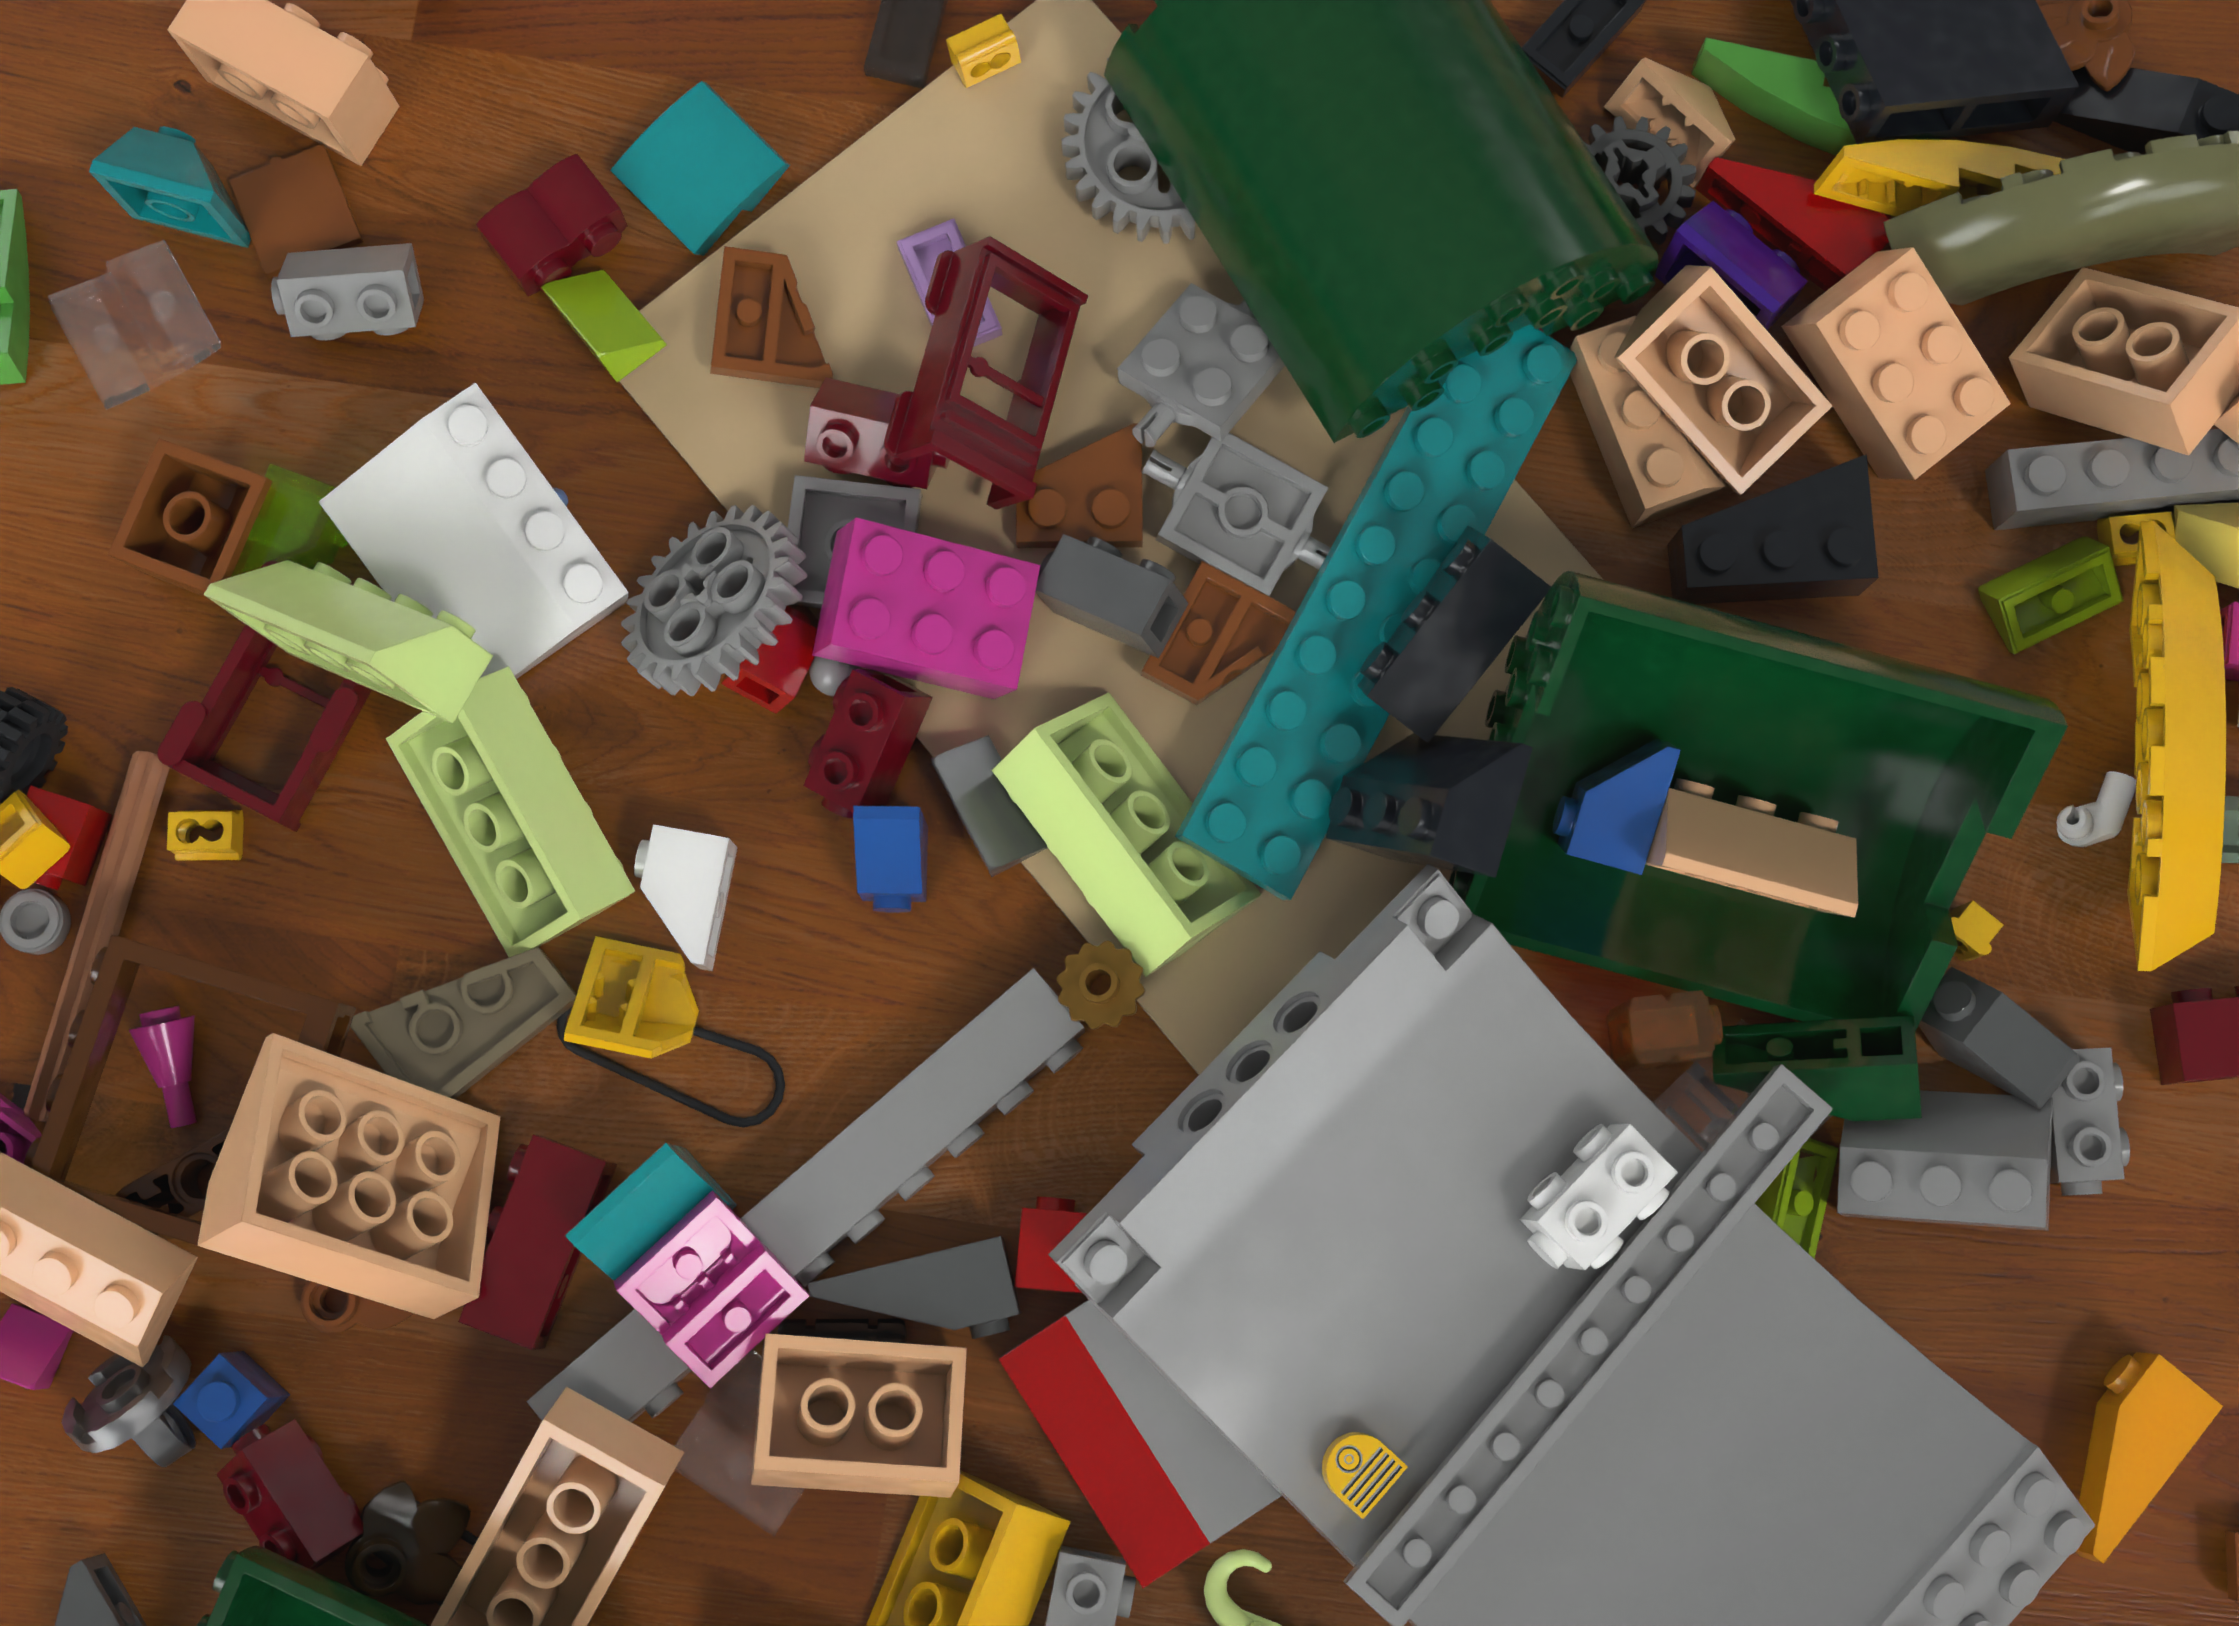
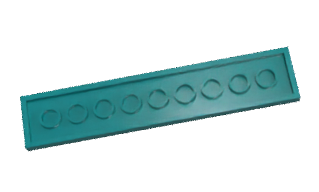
M1531 324L1513 332V337L1504 346L1489 355L1480 356L1475 351L1459 359L1458 365L1449 373L1443 385L1445 389L1443 394L1433 403L1417 411H1412L1407 406L1175 835L1176 838L1283 901L1292 899L1328 831L1330 804L1334 795L1340 789L1343 776L1365 762L1389 716L1387 711L1367 697L1358 686L1364 677L1360 673L1363 663L1380 643H1387L1402 622L1401 617L1408 605L1427 586L1466 527L1470 526L1485 535L1577 362L1573 351L1550 336H1546L1539 329H1534Z

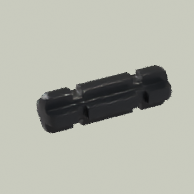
M784 1319L778 1328V1334L907 1344L906 1325L901 1319H878V1325H869V1319H816L815 1325H807V1319Z

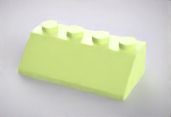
M285 560L211 583L205 591L204 596L288 654L452 724L493 655L471 639L476 630L453 614L441 610L437 618H433V613L419 602L403 594H398L393 602L391 601L392 597L387 592L362 578H357L352 586L350 585L352 581L321 562H317L312 570Z
M509 666L483 676L478 680L453 724L422 711L386 738L508 957L542 946L635 892L622 863L615 856L593 817L591 808L584 801L566 769L559 751L552 744L530 705L528 696L521 689Z
M1109 692L1035 727L992 769V772L1007 790L1010 798L1018 805L1045 841L1051 853L1057 857L1083 892L1086 900L1095 908L1121 943L1123 949L1127 948L1131 951L1133 961L1144 969L1143 974L1145 977L1185 953L1262 895L1253 882L1175 837L1193 803Z

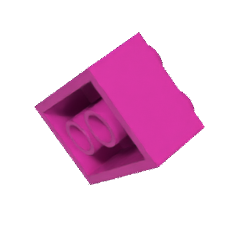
M855 517L836 533L812 655L990 699H997L1017 690L1040 565Z

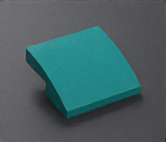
M700 81L659 116L629 147L610 171L693 254L704 256L742 210L752 212L790 165L706 82Z

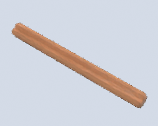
M136 751L132 754L24 1107V1115L30 1119L45 1123L50 1113L46 1110L48 1090L56 1076L64 1073L72 1050L68 1045L71 1025L77 1014L81 1010H86L94 987L90 979L93 962L99 951L103 947H108L111 935L119 936L170 768L162 764L155 753Z

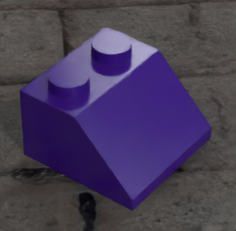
M1714 200L1686 220L1676 230L1654 275L1666 285L1686 265L1712 267L1767 331L1792 305L1808 282L1800 275L1798 265L1789 255L1777 249L1771 250L1753 234L1751 225L1742 215L1731 209L1724 210Z

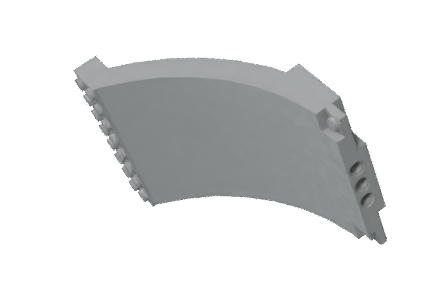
M1427 864L1336 959L1319 951L1132 1143V1146L1142 1155L1141 1160L1048 1255L1164 1379L1355 1567L1617 1255L1616 1253L1608 1262L1597 1269H1594L1591 1265L1586 1270L1566 1268L1564 1264L1555 1269L1549 1265L1529 1245L1528 1239L1533 1233L1519 1220L1532 1207L1527 1198L1533 1189L1553 1172H1557L1561 1176L1578 1159L1573 1152L1575 1146L1589 1131L1599 1124H1603L1606 1128L1610 1124H1631L1678 1172L1665 1186L1668 1191L1674 1187L1702 1152L1654 1105L1576 1022L1509 945L1493 923L1474 915L1440 870ZM1754 1203L1415 1611L1408 1622L1412 1626H2008L2022 1609L2036 1598L2042 1586L2068 1556L2077 1551L2084 1538L2095 1527V1523L2037 1445L2023 1437L1878 1317ZM1636 1217L1618 1235L1623 1240V1244L1618 1252L1646 1219L1639 1220ZM1350 1432H1361L1378 1439L1408 1466L1364 1519L1358 1517L1331 1492L1322 1474V1460L1326 1449L1336 1438Z

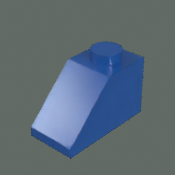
M1656 738L1576 782L1572 797L1563 796L1555 813L1552 831L1554 834L1560 835L1557 842L1559 847L1567 855L1642 875L1681 750L1668 741Z
M854 806L853 824L857 893L862 901H873V911L889 913L910 912L911 902H926L928 825L920 807Z

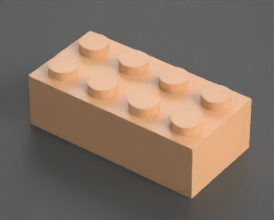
M566 1386L540 1424L431 1626H587L685 1452Z

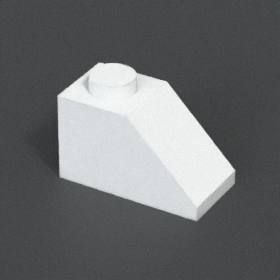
M653 824L650 840L642 839L638 846L634 875L635 877L642 878L641 890L689 961L699 969L713 971L738 847L730 838Z

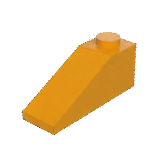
M2136 1352L2133 1357L2126 1355L2110 1369L2104 1379V1385L2108 1389L2096 1405L2079 1503L2095 1523V1527L2084 1538L2077 1551H2075L2082 1558L2104 1564L2223 1407V1405L2160 1354Z

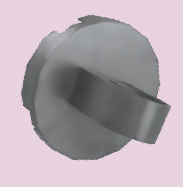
M167 1335L163 1336V1341L160 1345H156L148 1363L144 1367L115 1353L88 1377L96 1387L88 1394L83 1403L80 1404L72 1397L67 1404L61 1422L65 1433L82 1451L91 1453L113 1449L132 1438L157 1465L161 1467L169 1466L194 1449L196 1445L195 1437L189 1424L173 1405V1401L177 1398L189 1378L192 1363L188 1355L171 1336Z

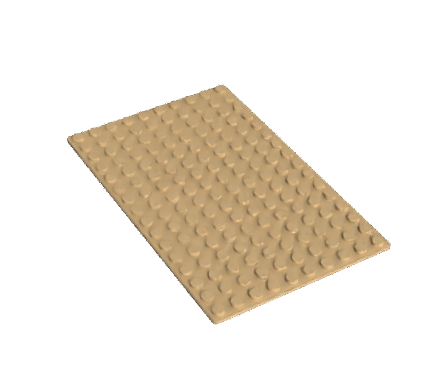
M1092 0L1034 1L1007 23L1016 37L1021 63L968 88L964 87L954 65L639 311L661 336L667 346L621 379L619 383L727 512L731 506L736 505L745 513L751 505H754L763 514L766 511H770L788 528L795 475L887 486L892 485H889L883 479L857 473H833L822 465L804 461L810 405L820 388L710 374L724 246L787 255L798 282L797 290L802 302L807 305L815 326L814 333L826 364H830L833 379L897 394L905 391H914L932 328L898 250L897 241L954 218L966 246L991 236L1086 293L1088 299L1086 304L1081 305L1036 470L1133 423H1139L1152 407L1146 399L1119 383L1117 368L1191 283L1227 303L1235 305L1242 303L1244 300L1196 222L1194 239L1189 240L1181 226L1172 228L1170 241L1168 244H1164L1159 228L1151 227L1146 238L1141 242L1137 240L1135 223L1129 222L1117 234L1113 232V212H1109L1104 217L1095 220L1092 217V203L1095 197L1080 202L1076 198L1075 186L1080 180L1067 179L1065 163L1071 158L1063 156L1062 138L1070 136L1069 133L1065 132L1064 115L1078 113L1073 108L1072 95L1075 91L1092 95L1088 89L1087 75L1090 72L1105 78L1104 72L1107 59L1110 57L1115 44L1122 34ZM1122 110L1116 115L1118 119L1124 122H1133L1126 110ZM1157 161L1158 190L1161 193H1167L1170 191V180ZM1130 166L1122 169L1118 175L1124 180L1136 181L1146 176L1147 172L1140 167ZM990 286L988 298L1001 325L1003 335L973 347L971 356L974 358L983 357L988 362V366L1018 382L1022 377L1038 314ZM1284 366L1229 433L1328 487L1314 514L1313 528L1310 536L1332 547L1407 407L1391 414L1390 420L1382 428L1369 436L1357 438L1355 433L1333 443L1287 367ZM967 367L960 395L1006 420L1014 393L984 376H973L970 368ZM1172 422L1153 447L1145 446V440L1142 443V470L1154 449L1188 468L1191 462L1203 454L1212 436L1196 427ZM951 460L947 469L937 467L927 490L913 487L914 489H921L922 493L918 525L919 534L1041 565L1047 554L1056 549L1017 548L1016 504L997 510L986 505L992 482ZM1142 474L1143 546L1139 548L1117 549L1122 553V559L1140 565L1142 559H1148L1171 571L1176 576L1174 584L1183 595L1200 564L1156 541L1159 531L1171 512L1172 498L1175 490L1146 474ZM1514 479L1485 536L1496 542L1550 586L1566 571L1602 579ZM1297 558L1291 566L1282 572L1269 597L1297 611L1319 570ZM1035 592L1017 690L997 699H990L896 675L892 676L933 697L916 735V738L932 757L989 735L1003 760L1035 727L1109 692L1193 803L1274 653L1198 705H1195L1141 676V671L1150 656L1149 654L1053 613ZM1542 601L1515 635L1526 637L1535 612L1538 611ZM807 607L819 621L821 608ZM1514 636L1435 735L1482 740L1489 739L1492 728L1485 727L1486 714L1494 691L1500 690L1505 692L1511 674L1505 673V664ZM1389 714L1365 762L1414 732ZM1325 835L1291 900L1283 901L1254 884L1262 894L1254 902L1176 959L1147 977L1142 974L1140 983L1146 992L1136 1001L1197 1074L1200 1075L1319 951L1336 959L1412 881L1425 865L1386 859L1327 839ZM1048 848L1021 862L1088 943L1099 946L1104 941L1109 940L1116 949H1123V946L1095 908L1089 904L1083 892ZM1437 868L1449 881L1452 870Z

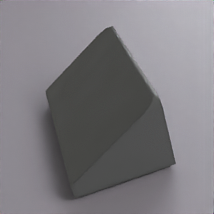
M989 735L943 752L930 759L991 877L1048 848L1045 841L1018 805L1013 802L1007 790L992 772V769L1002 759Z

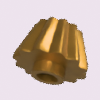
M1107 940L1099 946L1084 943L1079 954L1066 956V970L1056 978L1062 988L1058 1001L1061 1005L1069 1008L1072 1021H1085L1092 1030H1096L1103 1024L1118 1027L1123 1016L1136 1014V1000L1146 992L1140 983L1144 969L1132 962V953L1129 949H1116L1112 942ZM1109 975L1111 978L1109 990L1102 995L1091 994L1090 988L1093 982L1100 976Z

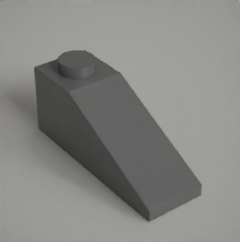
M1002 1236L807 1283L810 1297L952 1330L969 1327L972 1339L1010 1330L1008 1317L1021 1314L1004 1237Z

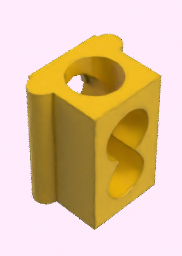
M1002 14L946 39L951 62L965 88L1021 63L1016 37Z
M2172 511L2099 518L2097 520L2098 540L2100 543L2109 546L2114 566L2136 564L2138 541L2134 544H2127L2121 539L2120 533L2130 537L2140 529V521H2155L2176 541Z
M190 810L168 812L167 850L175 854L176 861L241 860L243 854V811ZM197 826H202L212 832L223 826V835L217 841L212 842L199 836L196 841L191 843L189 837L190 832Z
M1974 900L1954 908L1950 913L1955 937L1963 943L1962 946L1957 947L1954 956L1960 961L1968 962L1989 954L1992 950L1989 943L2004 925Z

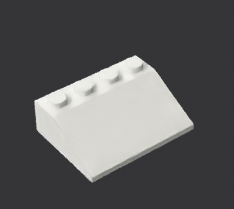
M476 383L419 420L319 501L321 507L380 587L392 597L391 601L394 602L398 594H403L428 608L433 613V618H437L440 611L443 610L462 619L476 630L471 639L493 655L481 677L509 666L515 678H519L627 603L629 592Z

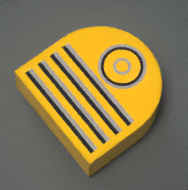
M1350 1432L1336 1438L1326 1449L1322 1460V1474L1327 1487L1361 1519L1367 1516L1408 1468L1381 1441L1361 1432Z

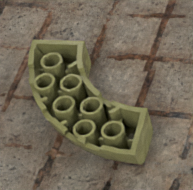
M2228 131L2223 135H2214L2198 140L2196 134L2152 140L2145 145L2147 153L2145 155H2140L2138 152H2127L2113 156L2112 148L2061 160L2059 164L2061 174L2053 175V172L2047 169L2034 170L2023 174L2018 172L2000 178L2002 186L1999 192L1990 195L1974 196L1964 200L1962 195L1957 192L1883 222L1886 235L1892 250L1914 247L1947 302L1961 306L2030 281L2111 261L2176 253L2216 256L2239 246V131Z

